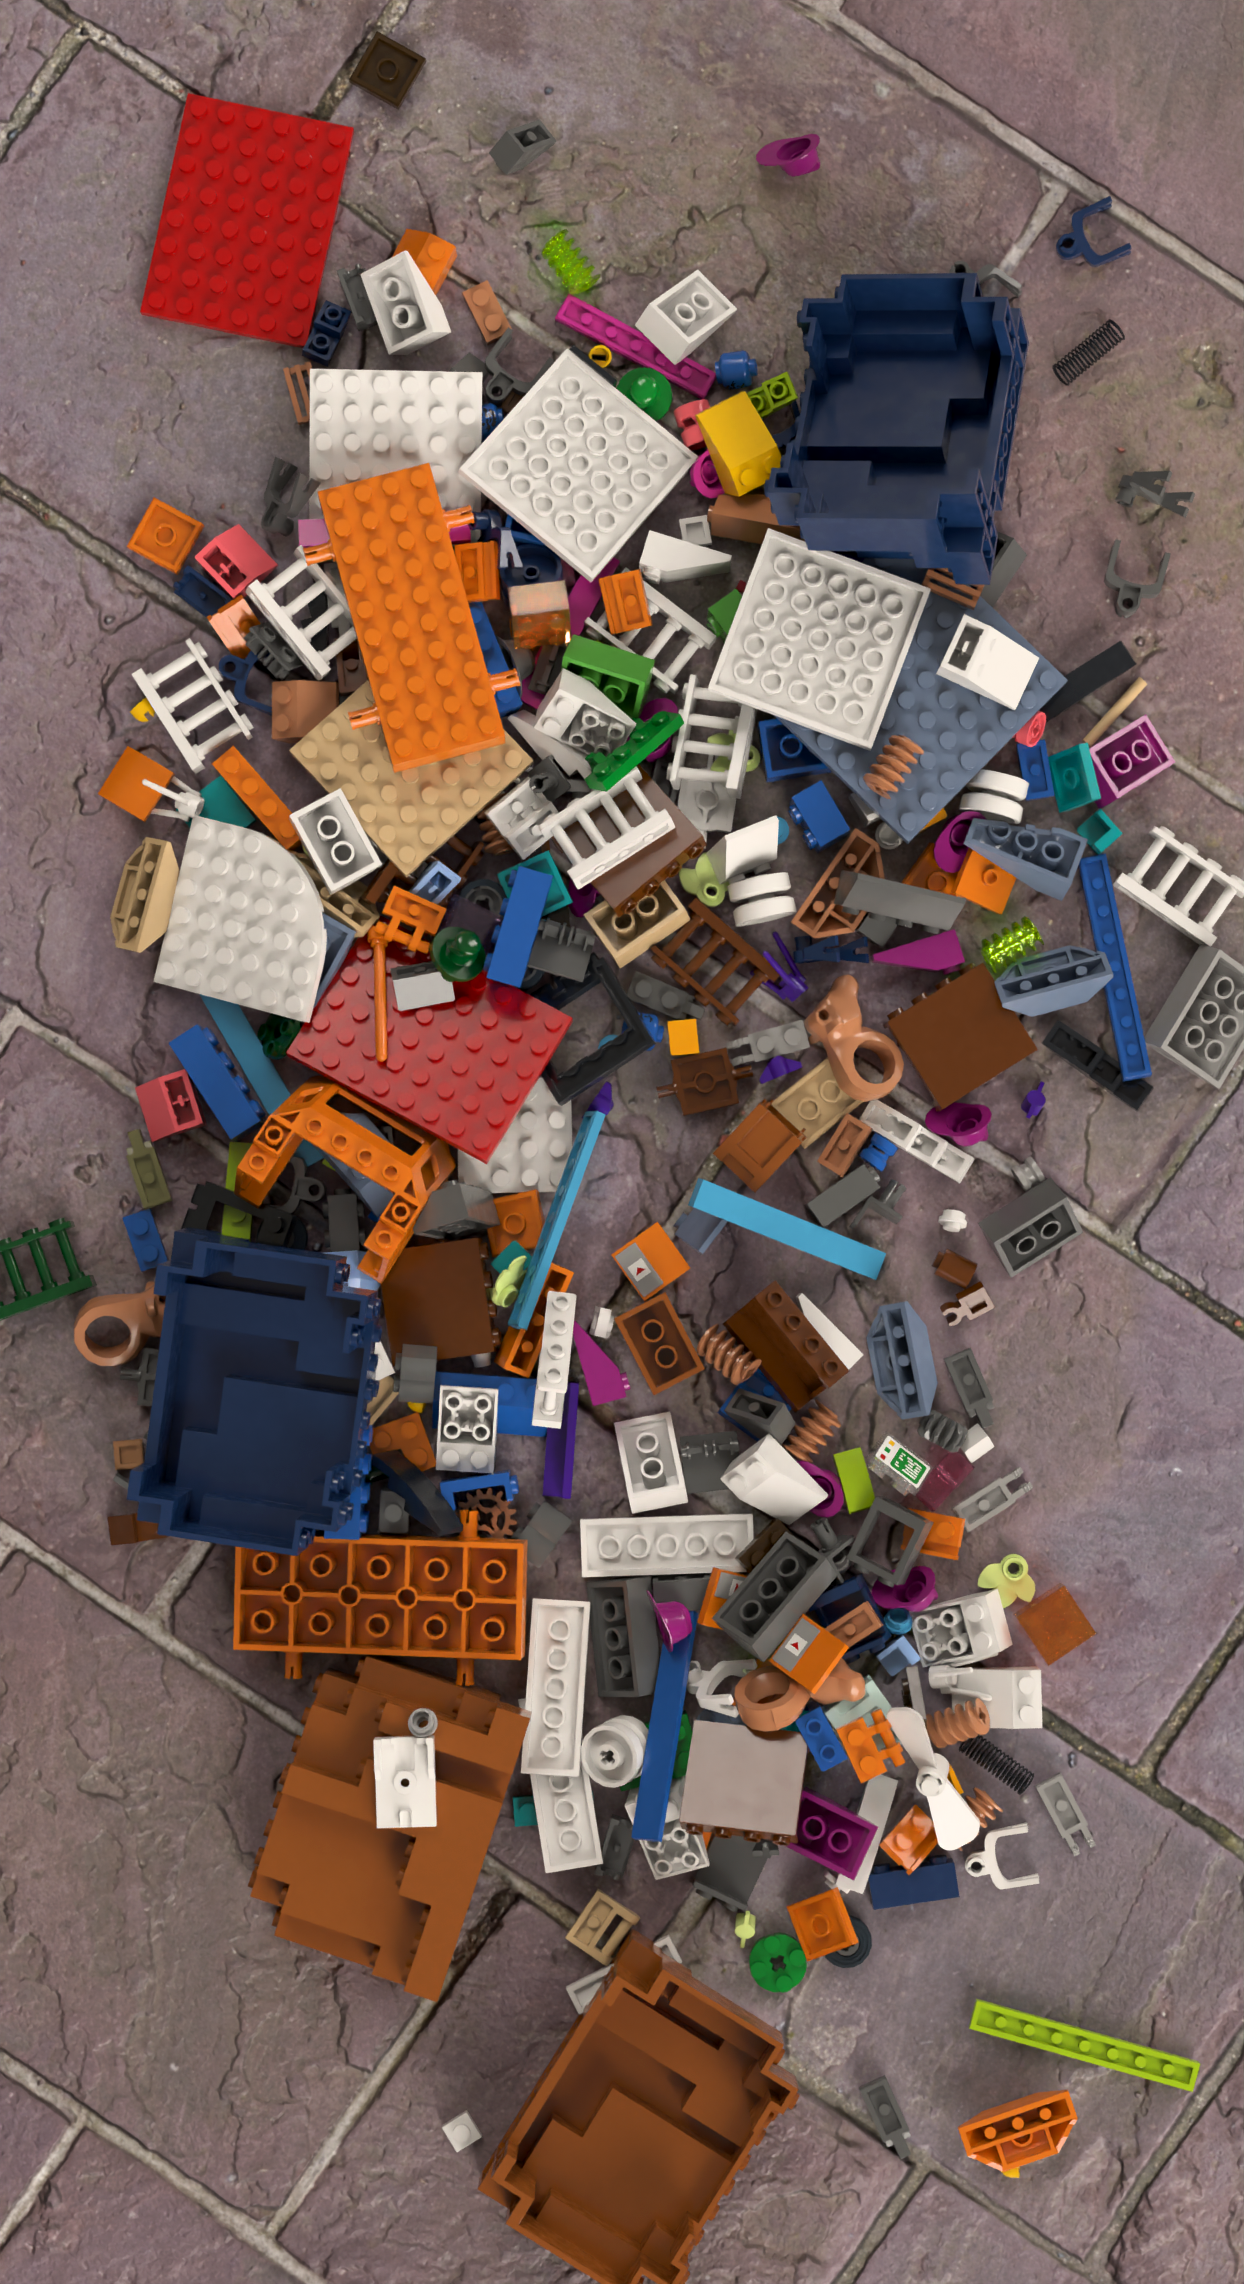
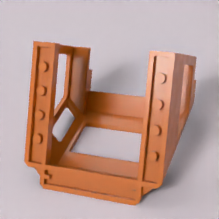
M325 1076L310 1077L263 1124L254 1138L253 1144L237 1167L234 1194L259 1209L303 1139L307 1140L394 1193L391 1201L380 1216L378 1223L363 1246L368 1248V1251L357 1267L358 1270L382 1284L414 1233L413 1227L431 1193L441 1189L440 1185L448 1180L455 1169V1160L450 1153L448 1143ZM337 1093L422 1146L411 1156L331 1108L327 1103Z

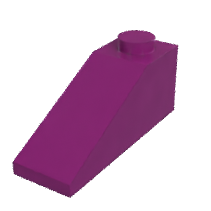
M955 929L871 956L872 963L933 973L942 971L943 975L959 971V965L965 962Z

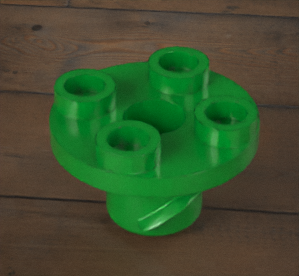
M636 368L626 373L619 381L616 389L656 422L661 420L669 411L672 402V390L668 380L660 372L651 368Z

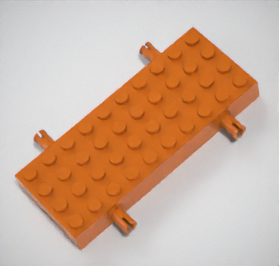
M429 463L318 491L319 503L329 539H327V543L308 548L305 547L303 552L307 566L331 559L333 562L336 561L374 699L372 707L348 712L352 730L378 723V726L381 725L394 773L505 744V733L494 695H496L497 691L520 686L516 668L493 675L487 672L449 536L450 528L475 523L471 506L467 505L466 507L446 512L445 509H442Z
M469 1509L460 1510V1521L463 1524V1531L457 1537L362 1534L359 1540L325 1539L324 1533H315L313 1544H309L308 1548L298 1556L235 1546L233 1650L283 1651L285 1653L284 1678L291 1679V1677L293 1679L303 1678L302 1653L304 1652L457 1659L456 1685H463V1683H465V1686L474 1685V1659L521 1660L525 1656L528 1540L480 1538V1536H477L478 1510L469 1511Z

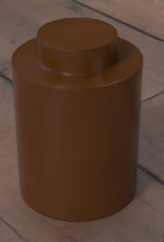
M946 1249L944 1253L939 1251L932 1263V1267L936 1268L935 1275L963 1289H966L978 1265L949 1249Z

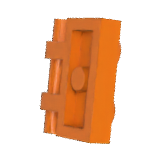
M393 886L382 911V914L391 917L392 920L389 925L378 921L374 931L384 935V939L388 941L393 939L407 945V949L413 952L418 950L427 954L430 943L421 940L422 935L425 932L435 937L446 908ZM402 922L416 928L413 936L397 929L399 923Z
M881 1709L870 1713L874 1724L868 1727L863 1717H859L835 1729L860 1783L887 1772L883 1762L884 1759L891 1757L895 1767L905 1763L901 1753L903 1748L900 1742H896L890 1729L892 1726L888 1719H885ZM880 1733L886 1746L879 1751L872 1739V1736Z

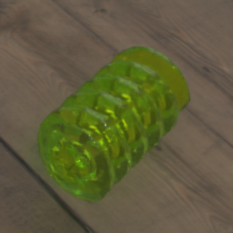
M564 229L555 234L545 244L541 255L544 259H549L548 265L551 268H555L557 277H562V284L569 286L568 292L571 295H576L591 288L599 280L600 274L591 276L595 269L594 265L584 267L588 257L584 256L578 259L577 256L582 249L580 247L571 249L575 240L571 238L565 241L564 238L569 231Z
M1024 916L1021 918L1022 926L1017 922H1013L1011 924L1012 932L1006 927L1001 929L1002 938L994 933L991 935L992 943L987 939L981 941V954L994 974L997 973V963L1006 968V958L1015 963L1017 962V952L1026 957L1027 946L1035 952L1037 951L1036 941L1044 945L1039 931L1028 917Z

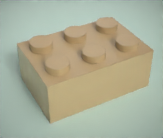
M665 880L660 883L655 893L645 896L637 902L636 908L629 914H623L618 918L605 900L584 914L588 925L619 968H622L690 921L686 909Z

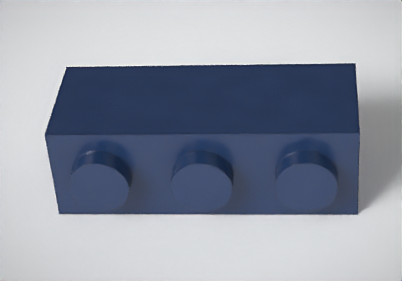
M947 1855L929 1857L930 1861L921 1862L914 1872L909 1875L902 1865L890 1867L889 1863L873 1865V1870H871L868 1878L873 1910L960 1897L953 1859H947Z

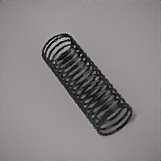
M1108 319L1106 324L1103 323L1092 335L1085 338V341L1075 346V349H1072L1071 352H1068V355L1061 358V361L1052 366L1055 375L1064 385L1069 386L1073 380H1076V377H1080V374H1083V371H1087V368L1090 369V365L1093 366L1094 363H1097V360L1104 357L1107 351H1111V348L1114 349V345L1117 346L1118 343H1121V340H1125V335L1116 322ZM1110 323L1118 329L1123 338L1111 327ZM1110 329H1111L1112 332L1118 337L1119 340H1117V339L1114 337V335L1111 333ZM1106 331L1112 336L1116 344L1110 339ZM1102 334H1104L1107 337L1112 346L1106 341ZM1100 338L1106 343L1108 348L1101 342ZM1096 340L1101 344V346L1104 348L1105 352L1100 348V346L1097 344ZM1092 343H1094L1097 346L1101 354L1096 350ZM1090 347L1096 352L1097 356L1091 351ZM1086 349L1091 353V355L1093 356V358H1094L1095 360H1093V359L1090 357V355L1087 353ZM1082 351L1086 354V356L1089 358V360L1091 361V363L1086 359V357L1083 355ZM1079 355L1085 360L1087 365L1081 360ZM1075 357L1081 362L1084 368L1080 366ZM1072 360H1073V361L1075 362V364L1079 367V369L1081 370V372L1075 367V365L1073 364ZM1069 364L1075 369L1077 374L1071 369ZM1065 366L1070 370L1074 377L1071 376V374L1067 371ZM1057 369L1061 372V374H1062V375L1064 376V378L1067 380V383L1061 378V376H1060L1059 373L1057 372Z
M978 1734L971 1746L970 1744L974 1738H969L966 1743L965 1741L961 1743L959 1752L964 1753L967 1750L965 1756H968L971 1752L969 1759L974 1756V1762L978 1758L976 1764L981 1762L980 1767L985 1764L984 1770L988 1768V1772L993 1769L991 1775L996 1773L995 1778L1000 1775L999 1781L1002 1779L1003 1783L1007 1781L1006 1786L1010 1785V1789L1014 1787V1791L1018 1790L1017 1793L1019 1795L1024 1793L1031 1784L1034 1773L1028 1771L1027 1768L1024 1769V1766H1020V1763H1017L1016 1760L1013 1761V1758H1009V1755H1006L1001 1749L998 1750V1747H994V1744H991L990 1741L987 1742V1739H983V1736ZM981 1738L980 1742H979V1743L977 1744V1746L974 1748V1746L976 1745L977 1741ZM985 1741L984 1745L979 1749L981 1743ZM988 1744V1747H987V1748L984 1750V1752L981 1754V1752L983 1751L984 1747ZM992 1746L991 1751L986 1755L987 1751ZM996 1749L995 1753H994V1754L991 1756V1758L989 1759V1757H990V1755L992 1754V1752ZM1000 1751V1753H999V1755L997 1756V1758L993 1761V1759L995 1758L996 1754ZM1007 1757V1760L1001 1766L1003 1760ZM1011 1760L1010 1764L1005 1768L1008 1761ZM1019 1765L1017 1770L1013 1773L1015 1767Z

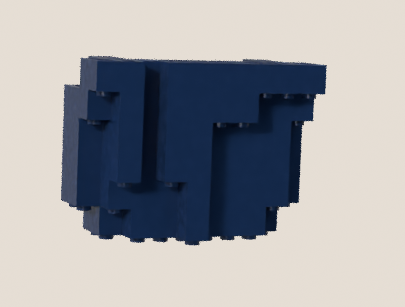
M977 273L842 274L840 286L835 288V298H804L802 310L797 312V326L803 332L804 351L809 354V368H806L804 372L805 391L800 394L801 413L800 416H796L795 420L796 439L787 444L786 454L781 456V468H771L770 479L765 481L764 492L765 496L770 499L771 512L776 515L779 525L800 526L801 539L805 540L808 550L856 551L858 558L914 559L916 568H948L949 573L953 574L956 584L990 585L998 539L994 523L995 511H1002L1029 346L1021 309L1010 308L1008 297H983Z
M190 1227L174 1232L171 1260L158 1264L153 1294L166 1296L145 1461L143 1464L130 1470L127 1500L139 1501L137 1520L158 1523L157 1534L298 1556L308 1548L309 1544H313L315 1529L337 1532L346 1525L347 1520L351 1521L354 1504L350 1503V1495L356 1491V1487L360 1488L363 1470H359L360 1458L364 1459L367 1442L362 1441L364 1429L368 1430L371 1414L366 1412L367 1404L373 1400V1397H377L379 1391V1380H375L378 1354H374L375 1343H379L381 1340L382 1325H378L379 1317L374 1316H379L381 1299L377 1298L378 1291L348 1287V1283H344L348 1282L350 1275V1264H346V1256L249 1242V1239L221 1235L222 1232Z

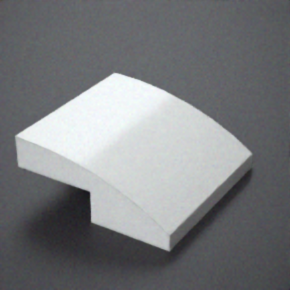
M530 777L525 778L484 812L502 837L523 860L547 841L538 826L542 824L547 816L559 813L543 793L532 791L536 786L530 788Z

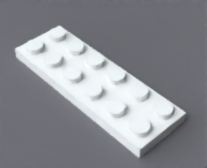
M753 1513L580 1519L582 1577L712 1573L713 1567L732 1572H747L735 1557L754 1539Z
M535 1598L532 1600L525 1710L532 1711L523 1740L521 1774L580 1776L590 1602Z
M526 1698L518 1699L519 1707L525 1709ZM580 1760L579 1777L530 1774L546 1874L603 1864L590 1777L585 1771L582 1760Z

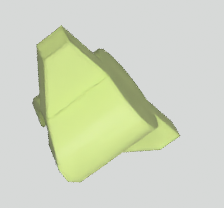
M750 1911L737 1913L735 1934L741 1938L740 1948H744L746 1939L751 1938L755 1934L756 1916L750 1914Z

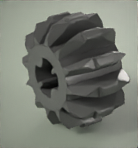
M931 1410L930 1415L922 1417L917 1429L920 1436L952 1453L958 1452L959 1448L963 1446L968 1433L966 1427L935 1410Z

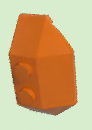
M1067 2089L1037 2092L984 2110L960 2125L958 2130L968 2157L1005 2172L1058 2154L1078 2118Z

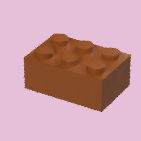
M665 1292L614 1318L653 1395L705 1369Z

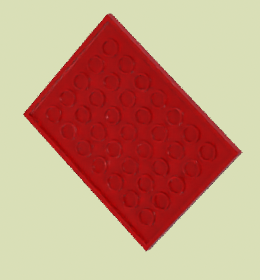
M188 93L141 305V315L304 348L311 334L353 140L354 127Z
M379 915L380 918L378 921L383 922L387 925L390 924V920ZM400 925L397 928L410 935L413 933ZM367 933L363 937H358L338 972L314 1007L310 1023H304L287 1050V1056L487 1164L572 1024L573 1018L512 985L486 978L488 972L484 970L470 981L452 982L455 996L454 1001L399 1011L390 969L432 961L429 951L427 954L418 950L413 952L407 949V945L392 939V941L388 942V947L385 948L387 1059L385 1061H378L375 1049L374 948L368 942ZM421 938V940H424V941H426V942H428V943H431V942H429L428 940H426V939H424V938Z

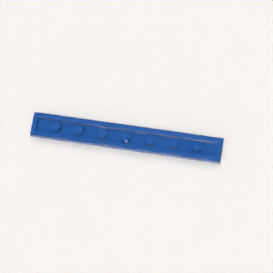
M1106 853L1081 858L1078 869L1095 951L1105 952L1113 972V978L1103 989L1122 1081L1150 1077L1152 1072Z
M689 1611L692 1632L686 1638L673 1644L672 1652L666 1649L664 1642L662 1644L631 1838L635 1840L662 1842L698 1613L696 1611Z

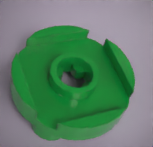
M779 1932L764 1936L756 1941L750 1951L749 1965L751 1975L756 1983L765 1990L788 1992L797 1986L805 1975L807 1968L805 1954L801 1944L791 1935ZM782 1955L783 1962L786 1965L784 1968L773 1969V1963L770 1962V1959Z

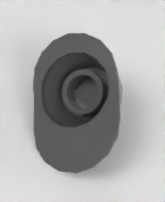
M496 636L508 669L516 668L520 686H516V689L521 698V681L531 675L535 667L533 653L522 638L504 641Z

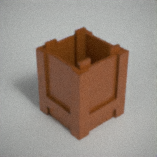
M773 1098L770 1101L764 1099L713 1153L747 1184L754 1193L807 1138L803 1134L806 1130L805 1128L800 1131L773 1107Z

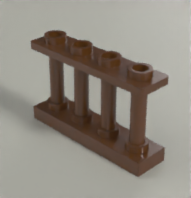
M453 835L446 842L464 856L455 870L433 854L425 861L426 864L440 861L461 877L460 882L438 904L439 906L444 908L449 906L452 900L449 896L455 888L459 890L468 877L465 873L471 865L473 867L476 866L484 854L481 850L485 845L481 841L474 842L470 847ZM387 858L360 898L369 905L375 904L376 901L386 904L390 895V889L387 886L392 878L395 880L399 878L411 888L418 878L413 874L406 878Z
M695 898L688 906V910L691 912L688 915L690 921L682 926L662 950L653 945L650 949V952L653 954L651 959L660 968L664 969L667 966L675 973L672 978L683 988L689 985L696 992L694 997L703 1006L707 1007L710 1004L718 1011L715 1016L726 1026L730 1023L736 1026L740 1020L734 1014L762 982L766 983L769 980L774 983L780 975L762 955ZM705 924L712 930L711 938L690 962L681 969L670 957L698 926L702 927ZM726 942L734 949L731 953L733 956L703 988L691 976L719 945L723 946ZM748 962L755 968L753 977L729 1004L724 1007L713 995L741 963L744 965Z

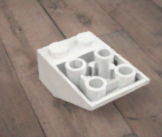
M964 614L936 674L1015 710L1039 657L991 626Z
M563 668L538 706L533 728L587 755L591 752L597 753L600 751L603 755L607 756L625 743L635 728L636 723L589 680Z
M440 1385L436 1470L494 1473L498 1389Z
M998 1589L933 1604L919 1612L908 1611L912 1617V1630L922 1667L997 1653L1013 1645Z
M684 1776L672 1779L662 1842L639 1840L656 1880L710 1865L703 1835L688 1834L685 1832V1829L681 1828L679 1823L685 1785ZM639 1787L630 1789L625 1803V1808L632 1825L634 1823Z

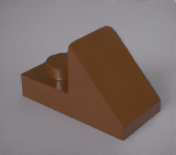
M357 639L336 655L341 696L352 695L368 680Z
M138 1512L107 1517L111 1545L133 1544L140 1541L167 1538L169 1536L157 1534L158 1523L137 1520Z

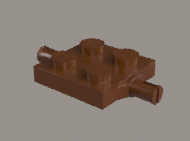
M725 1047L670 1060L674 1074L673 1083L656 1087L657 1092L669 1090L658 1093L659 1099L676 1095L680 1101L683 1116L739 1104L736 1091L737 1080L754 1076L753 1071L741 1074L742 1072L751 1071V1065L734 1069L729 1061L727 1048Z

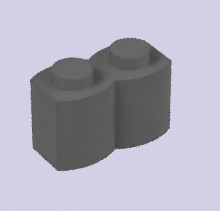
M403 1344L402 1353H396L395 1370H401V1373L394 1376L393 1392H399V1402L433 1404L437 1361L436 1346Z
M546 1501L542 1505L537 1502L527 1515L531 1520L524 1529L519 1526L511 1538L528 1540L527 1560L538 1568L541 1567L573 1521Z

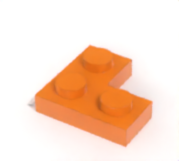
M419 1412L373 1428V1440L370 1442L372 1454L401 1449L404 1457L412 1462L421 1472L436 1467V1457Z

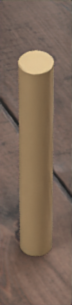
M1137 678L1082 741L1083 743H1088L1089 748L1094 745L1145 688L1147 683L1142 678Z

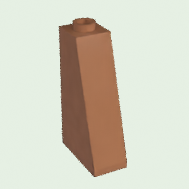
M765 494L742 495L740 497L718 495L715 505H710L707 522L711 523V535L762 544L769 528L805 542L800 536V526L779 525L776 515L771 512L770 499Z

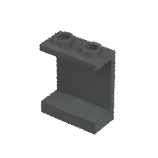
M732 1835L731 1839L714 1836L707 1850L710 1865L698 1869L693 1880V1887L697 1888L696 1893L710 1900L714 1896L723 1901L722 1905L734 1912H737L738 1909L746 1911L748 1907L747 1902L767 1859H770L772 1856L769 1854V1848H764L762 1856H753L752 1850L757 1842L746 1841L742 1836Z

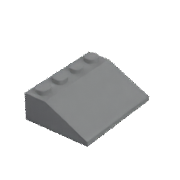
M1200 944L1145 1035V1043L1164 1057L1215 1088L1220 1089L1244 1049V967L1222 950Z

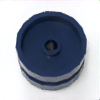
M533 543L520 545L516 548L523 568L512 569L510 555L506 554L508 568L500 569L504 603L510 611L522 617L537 618L546 616L555 611L564 598L565 589L561 559L545 545Z

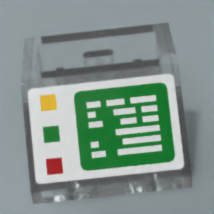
M885 1431L865 1457L870 1462L867 1467L882 1479L885 1475L893 1479L890 1485L905 1497L908 1493L915 1496L933 1469V1466L887 1431Z

